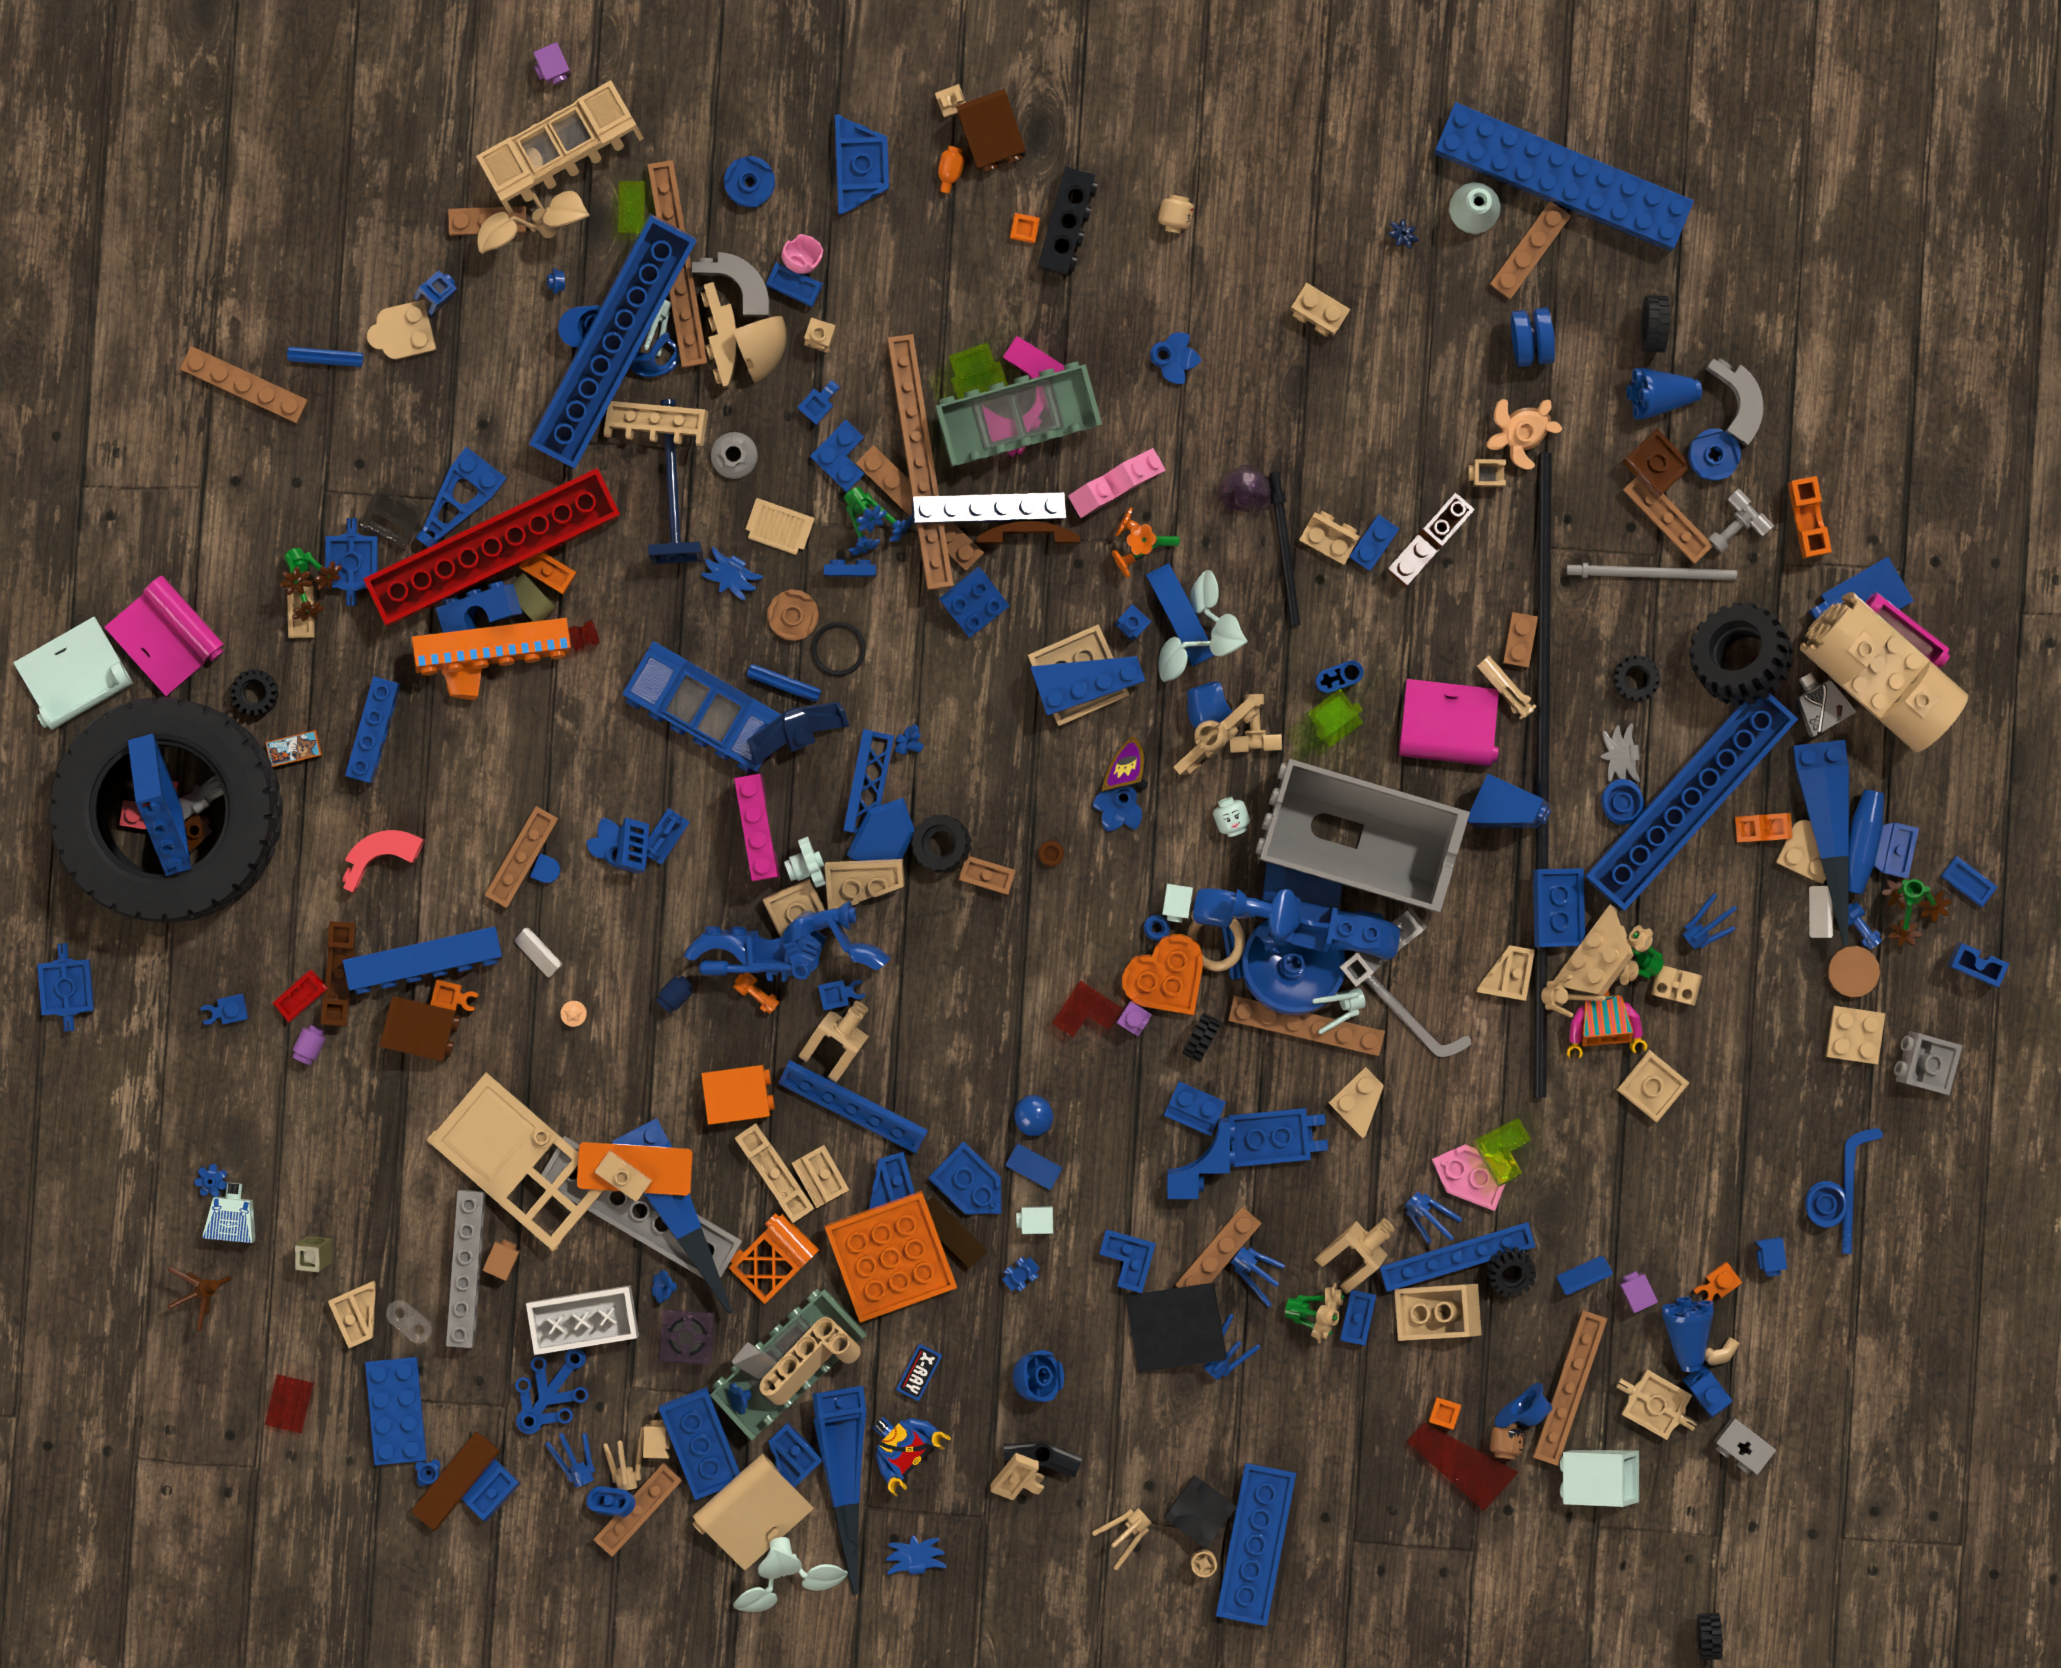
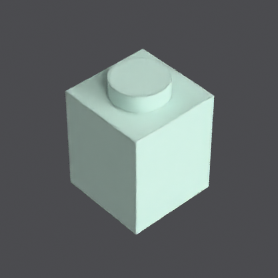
M1167 884L1162 915H1167V921L1182 923L1183 918L1188 919L1192 887Z
M1053 1206L1022 1207V1213H1016L1017 1228H1022V1234L1053 1233Z

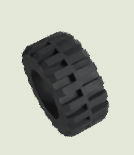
M1735 602L1729 608L1727 605L1719 607L1720 611L1715 614L1713 612L1709 613L1706 616L1708 619L1704 623L1701 621L1696 627L1698 633L1692 635L1690 642L1694 647L1689 648L1692 670L1708 693L1714 698L1717 697L1720 702L1725 704L1731 701L1734 706H1742L1743 702L1751 705L1757 703L1756 699H1767L1770 697L1769 693L1772 690L1776 692L1781 687V680L1787 679L1790 674L1787 667L1791 668L1793 664L1791 656L1793 646L1789 641L1790 638L1774 614H1771L1763 606L1758 608L1755 603L1748 602L1746 606H1743L1741 602ZM1747 637L1762 640L1760 653L1749 666L1735 671L1721 668L1722 656L1732 643Z

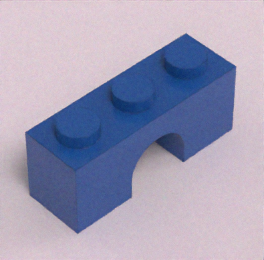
M503 581L488 585L489 590L481 592V589L467 592L466 598L459 600L458 596L443 600L444 605L436 608L443 633L477 629L475 613L479 607L486 611L489 622L502 621L523 614L514 584L504 585Z

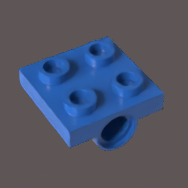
M979 566L939 598L969 638L1010 606Z

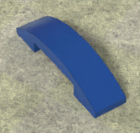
M1168 563L1146 574L1181 644L1183 642L1209 641L1170 564ZM1210 646L1185 648L1192 667L1214 656Z

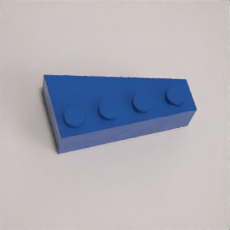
M1137 656L1030 666L1047 717L1145 682Z

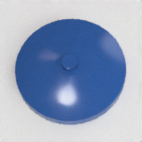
M1268 920L1259 926H1268ZM1257 927L1250 935L1242 955V973L1251 994L1265 1007L1285 1015H1305L1327 1005L1329 1002L1314 1004L1313 999L1337 994L1345 975L1340 968L1345 962L1343 950L1329 949L1325 953L1287 943L1280 949V953L1267 952L1264 950L1265 946L1262 939L1256 936Z

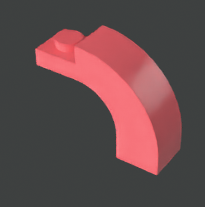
M397 830L380 831L365 837L351 849L345 861L354 864L353 868L348 867L342 879L345 882L343 888L356 893L369 864L382 855L392 854L415 863L425 839Z

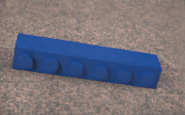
M490 927L345 959L343 964L349 990H355L356 994L370 992V986L381 984V989L397 986L396 980L406 979L407 983L422 980L421 975L428 973L432 974V978L447 975L446 969L457 967L458 972L473 969V963L482 962L483 966L497 964V958L502 957L496 927Z

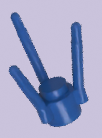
M1716 893L1711 895L1695 917L1684 926L1686 931L1682 935L1694 950L1699 946L1704 948L1709 943L1735 931V927L1732 926L1708 937V931L1737 910L1736 906L1725 911L1705 927L1700 923L1695 926L1716 899Z
M1419 1191L1415 1193L1404 1206L1408 1209L1406 1214L1412 1219L1427 1244L1431 1243V1239L1417 1216L1421 1218L1424 1215L1443 1235L1452 1241L1454 1237L1428 1212L1431 1208L1428 1204L1458 1222H1461L1462 1218L1431 1199L1426 1193L1424 1195Z
M1242 1247L1231 1261V1264L1235 1266L1234 1271L1241 1275L1267 1307H1271L1270 1301L1246 1272L1249 1273L1252 1269L1266 1281L1278 1287L1279 1283L1255 1265L1257 1263L1255 1258L1281 1269L1285 1265L1256 1252L1251 1247L1249 1250Z
M1229 1314L1222 1327L1223 1337L1234 1317L1233 1314ZM1237 1341L1226 1353V1360L1207 1362L1203 1368L1215 1379L1220 1380L1223 1375L1227 1377L1234 1368L1259 1350L1260 1345H1255L1230 1364L1228 1359L1241 1346V1341Z
M560 1433L559 1437L572 1464L569 1468L551 1443H545L552 1456L565 1472L568 1481H573L575 1488L594 1480L592 1473L595 1472V1468L592 1464L586 1433L582 1434L587 1465H585L584 1461L577 1463L563 1433Z

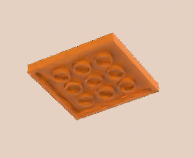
M922 1191L825 1225L826 1233L860 1323L957 1288Z

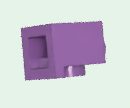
M1130 1001L1116 1023L1139 1036L1152 1014Z

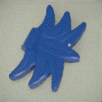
M712 547L713 555L718 563L705 559L712 573L703 572L701 575L709 580L720 582L719 592L722 593L729 587L736 596L746 600L741 590H756V587L747 582L746 579L758 580L762 579L763 576L749 571L745 567L746 562L733 555L731 558L725 557L715 547Z
M913 1535L910 1545L905 1543H889V1547L896 1548L898 1551L888 1556L886 1561L895 1560L901 1562L894 1565L887 1574L890 1575L904 1570L909 1571L910 1575L925 1573V1569L930 1567L946 1568L947 1566L944 1563L932 1558L945 1554L944 1551L931 1547L940 1539L932 1538L918 1543Z

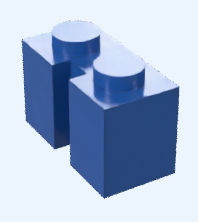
M1957 943L1947 967L1990 986L2000 987L2009 963L1991 955H1985L1984 959L1979 957L1980 950L1964 943Z

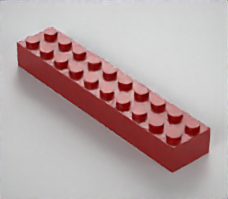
M596 468L367 576L363 580L385 625L390 627L443 602V600L460 594L528 560L620 518L621 515L599 469Z

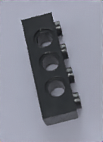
M1065 166L1040 255L1038 269L1068 277L1069 271L1074 272L1078 259L1077 256H1073L1076 246L1081 247L1085 232L1080 231L1083 221L1088 222L1092 207L1087 206L1090 196L1095 197L1099 182L1094 181L1095 174ZM1071 192H1080L1083 195V200L1078 204L1071 203L1068 198ZM1066 216H1072L1076 220V225L1071 229L1065 228L1061 223L1062 219ZM1058 241H1065L1069 244L1070 248L1066 253H1058L1055 250L1054 246Z

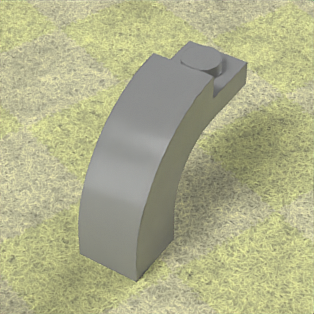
M718 252V262H713V258H698V262H692V274L695 276H724L732 279L739 285L743 294L744 317L770 318V300L765 283L757 270L747 261L732 254Z
M1720 358L1718 361L1712 359L1705 370L1727 384L1737 399L1736 415L1725 432L1732 435L1740 444L1746 447L1754 438L1762 421L1763 398L1761 390L1752 374L1742 365L1738 366L1735 372L1730 370L1732 366Z
M1411 907L1391 922L1398 926L1401 932L1397 952L1427 928ZM1355 952L1340 968L1357 987L1387 960L1366 953Z

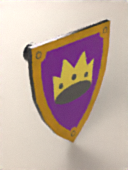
M1133 735L1122 745L1108 767L1102 792L1132 785L1137 786L1140 790L1147 788L1148 782L1143 779L1146 766L1145 751L1142 744Z

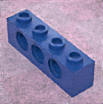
M373 676L345 776L374 784L401 684Z

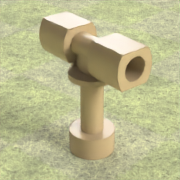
M1264 694L1243 695V701L1248 698H1254L1260 705H1264ZM1258 708L1256 710L1257 716L1250 721V731H1245V736L1230 739L1231 753L1249 752V749L1264 748V751L1282 750L1281 734L1266 735V730H1260V711Z

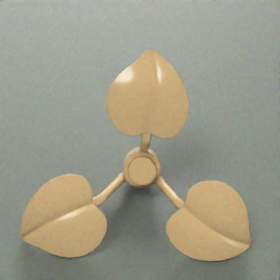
M527 148L525 150L535 170L544 165L543 157L538 150L534 148ZM531 187L530 190L534 195L533 200L538 207L532 214V224L516 216L509 218L506 212L496 213L482 224L478 233V248L480 253L484 254L489 250L497 249L509 243L517 232V224L515 222L530 228L533 232L538 230L544 238H551L558 233L560 226L589 217V213L580 196L574 191L558 194L552 199L550 207L544 209Z

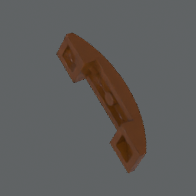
M1022 521L1000 525L977 536V544H1003V533H1054L1055 544H1080V536L1058 525L1036 521Z
M329 921L325 982L328 990L324 993L322 1002L321 1024L347 1026L352 990L350 991L348 987L343 960L355 957L356 923Z

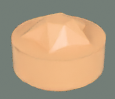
M569 1001L561 1009L562 1021L568 1026H579L586 1020V1007L579 1001Z

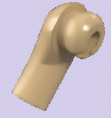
M1729 1337L1722 1349L1713 1350L1707 1348L1704 1360L1712 1366L1727 1363L1734 1355L1740 1343Z

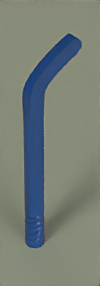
M1879 1128L1858 1132L1850 1136L1845 1142L1844 1194L1847 1200V1210L1842 1221L1841 1253L1852 1254L1856 1147L1864 1142L1882 1138L1883 1133Z

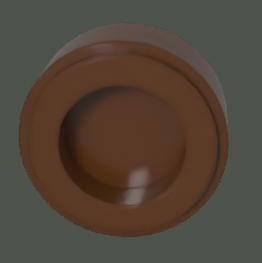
M1047 841L1039 848V859L1046 866H1056L1064 858V849L1056 841Z

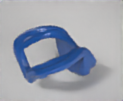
M664 332L648 354L637 352L630 368L634 373L642 377H656L673 370L681 359L679 347L670 339L669 333ZM667 343L675 352L666 364L658 365L655 362V356L660 348Z

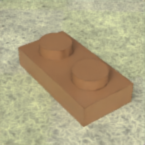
M1512 612L1503 664L1529 668L1537 616Z
M969 856L964 861L959 880L1008 895L1016 870Z

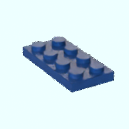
M418 1357L366 1361L375 1465L426 1461L427 1451Z
M707 1387L658 1405L695 1500L721 1491L741 1473Z

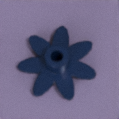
M1404 219L1400 220L1399 225L1396 222H1390L1393 231H1390L1388 235L1395 238V245L1397 247L1404 242L1405 246L1411 249V241H1419L1418 237L1412 234L1416 228L1414 226L1407 227Z

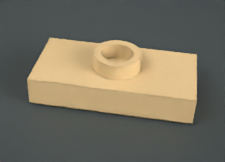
M611 1150L595 1170L597 1175L635 1202H638L652 1182L649 1177Z

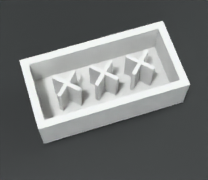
M631 1285L526 1303L534 1355L639 1337Z

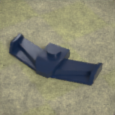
M839 702L801 708L794 707L783 712L781 716L747 740L753 763L757 766L763 759L786 743L788 749L793 752L815 743L812 732L849 727L845 710Z

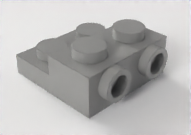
M1909 1031L1908 1036H1904L1901 1041L1903 1055L1901 1061H1898L1894 1068V1074L1897 1076L1896 1081L1950 1095L1963 1045Z

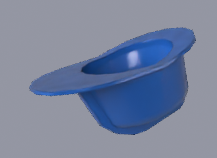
M600 305L580 306L566 311L558 324L561 339L572 347H579Z
M1541 1383L1531 1385L1519 1397L1507 1404L1498 1413L1495 1425L1499 1428H1504L1515 1422L1522 1426H1533L1541 1422L1552 1411L1551 1403L1542 1394L1543 1385Z

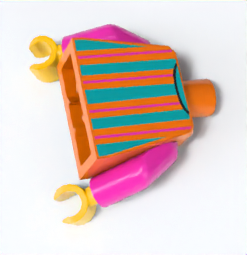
M1609 989L1604 995L1606 997L1605 1001L1585 1000V1005L1578 1008L1570 1024L1569 1041L1572 1044L1567 1048V1056L1570 1058L1571 1049L1577 1048L1580 1051V1059L1583 1054L1582 1048L1579 1045L1581 1042L1583 1047L1630 1042V1049L1635 1054V1045L1641 1042L1643 1051H1646L1647 1044L1641 1039L1643 1032L1640 1016L1629 1003L1623 1001L1622 996H1610Z

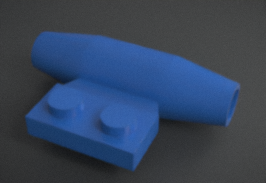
M1864 789L1852 818L1849 832L1848 892L1863 895L1873 867L1884 874L1909 878L1919 828L1895 822L1883 825L1884 793Z

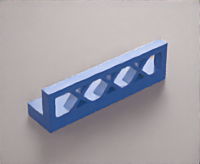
M863 729L844 831L857 833L859 828H855L857 817L866 811L868 812L869 808L881 805L894 735ZM873 737L888 740L886 751L876 756L871 748ZM870 752L874 756V759L869 761ZM885 755L884 763L882 765L879 758ZM877 761L882 768V774L874 781H871L866 773L867 767ZM865 777H866L867 780L869 781V784L866 785L865 787H863V786H864ZM880 780L879 789L877 790L874 784ZM872 786L877 793V799L867 807L861 799L862 792ZM860 802H861V804L863 805V807H864L865 809H863L862 811L859 812V807H860Z

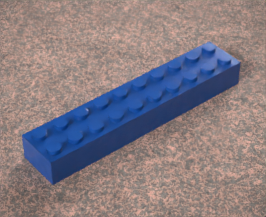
M1455 102L1434 151L1435 155L1546 201H1552L1556 205L1670 252L1676 246L1694 202L1690 198Z
M649 214L529 440V445L574 469L576 468L697 241L695 237Z
M1770 693V697L1765 700L1762 698L1756 699L1757 703L1748 705L1747 702H1743L1742 706H1737L1584 875L1586 880L1621 911H1625L1798 720L1795 715Z

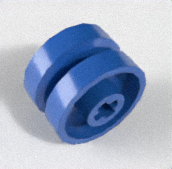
M1548 307L1535 308L1531 317L1532 325L1525 310L1511 312V336L1517 368L1532 365L1534 350L1540 365L1553 364L1555 362L1554 329Z

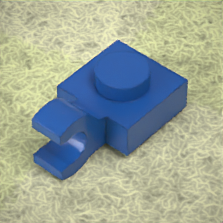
M831 380L821 393L813 389L797 408L818 425L833 408L834 405L828 400L834 396L840 389V386Z

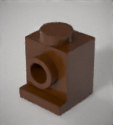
M195 813L185 822L189 852L193 853L216 833L212 828L215 825L214 822L205 813L202 815ZM198 826L199 833L195 836L192 835L191 828Z

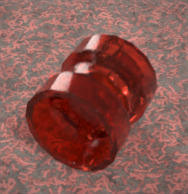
M593 620L585 622L581 627L572 626L568 628L576 652L584 650L587 645L595 646L601 644Z

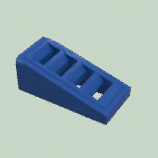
M627 817L624 818L614 868L635 874L645 871L649 824ZM630 826L641 829L640 834L630 831ZM629 838H637L639 839V842L636 843L633 841H629ZM629 846L637 848V852L630 851ZM628 856L635 857V861L628 860Z

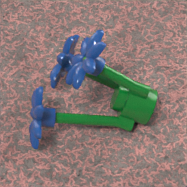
M861 487L851 489L844 496V500L848 504L845 509L851 517L858 536L856 547L849 549L852 555H858L861 552L867 553L868 549L877 548V544L881 540L873 541L872 538L867 540V537L863 536L862 531L867 528L869 532H872L874 524L878 526L883 525L881 520L883 517L895 529L892 532L894 535L889 539L890 542L899 541L902 534H907V529L913 525L912 515L906 521L895 520L869 493L865 494ZM870 505L874 507L873 511L869 509ZM855 513H857V514H862V513H863V516L857 518Z

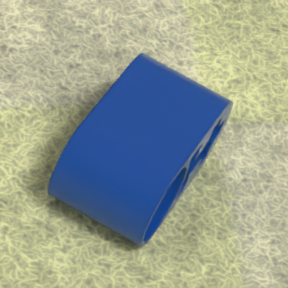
M1351 660L1325 669L1316 676L1315 686L1321 693L1329 694L1354 685L1362 679L1364 674L1363 667L1359 662ZM1347 666H1355L1358 669L1359 674L1355 680L1346 678L1344 670ZM1339 669V676L1344 684L1339 685V680L1331 683V688L1329 689L1326 685H1321L1320 682L1324 679L1323 675H1327L1328 678L1337 676L1335 670Z

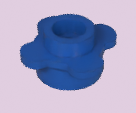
M434 1459L431 1462L418 1461L415 1468L418 1471L417 1484L419 1486H425L436 1481L440 1476V1461ZM428 1470L431 1471V1475H427L426 1472Z

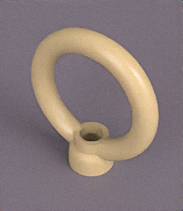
M1192 911L1189 915L1193 921L1188 928L1187 936L1197 941L1198 931L1203 925L1194 921ZM1233 919L1229 925L1235 939L1232 953L1221 961H1212L1203 956L1204 969L1224 971L1234 966L1241 958L1245 947V936L1241 925L1236 919Z

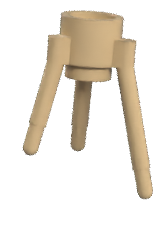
M1571 975L1555 981H1548L1541 994V999L1547 1010H1554L1568 1017H1573V1013L1559 1007L1566 1003L1567 1000H1606L1605 996L1568 994L1567 990L1559 985L1571 980Z
M644 1427L640 1429L635 1471H633V1467H626L622 1441L617 1442L620 1468L617 1470L608 1444H603L612 1473V1481L616 1483L617 1489L637 1488V1481L641 1480L640 1470L643 1455Z
M1139 1508L1135 1512L1130 1509L1124 1515L1092 1532V1535L1096 1536L1128 1519L1125 1523L1128 1529L1111 1546L1113 1548L1117 1547L1131 1533L1136 1535V1537L1114 1566V1570H1118L1141 1538L1149 1531L1147 1527L1152 1524Z

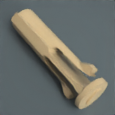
M1490 656L1477 665L1480 671L1511 705L1512 712L1514 714L1518 712L1521 714L1520 720L1524 717L1526 718L1534 711L1533 709L1537 706L1529 704L1531 698L1524 695Z

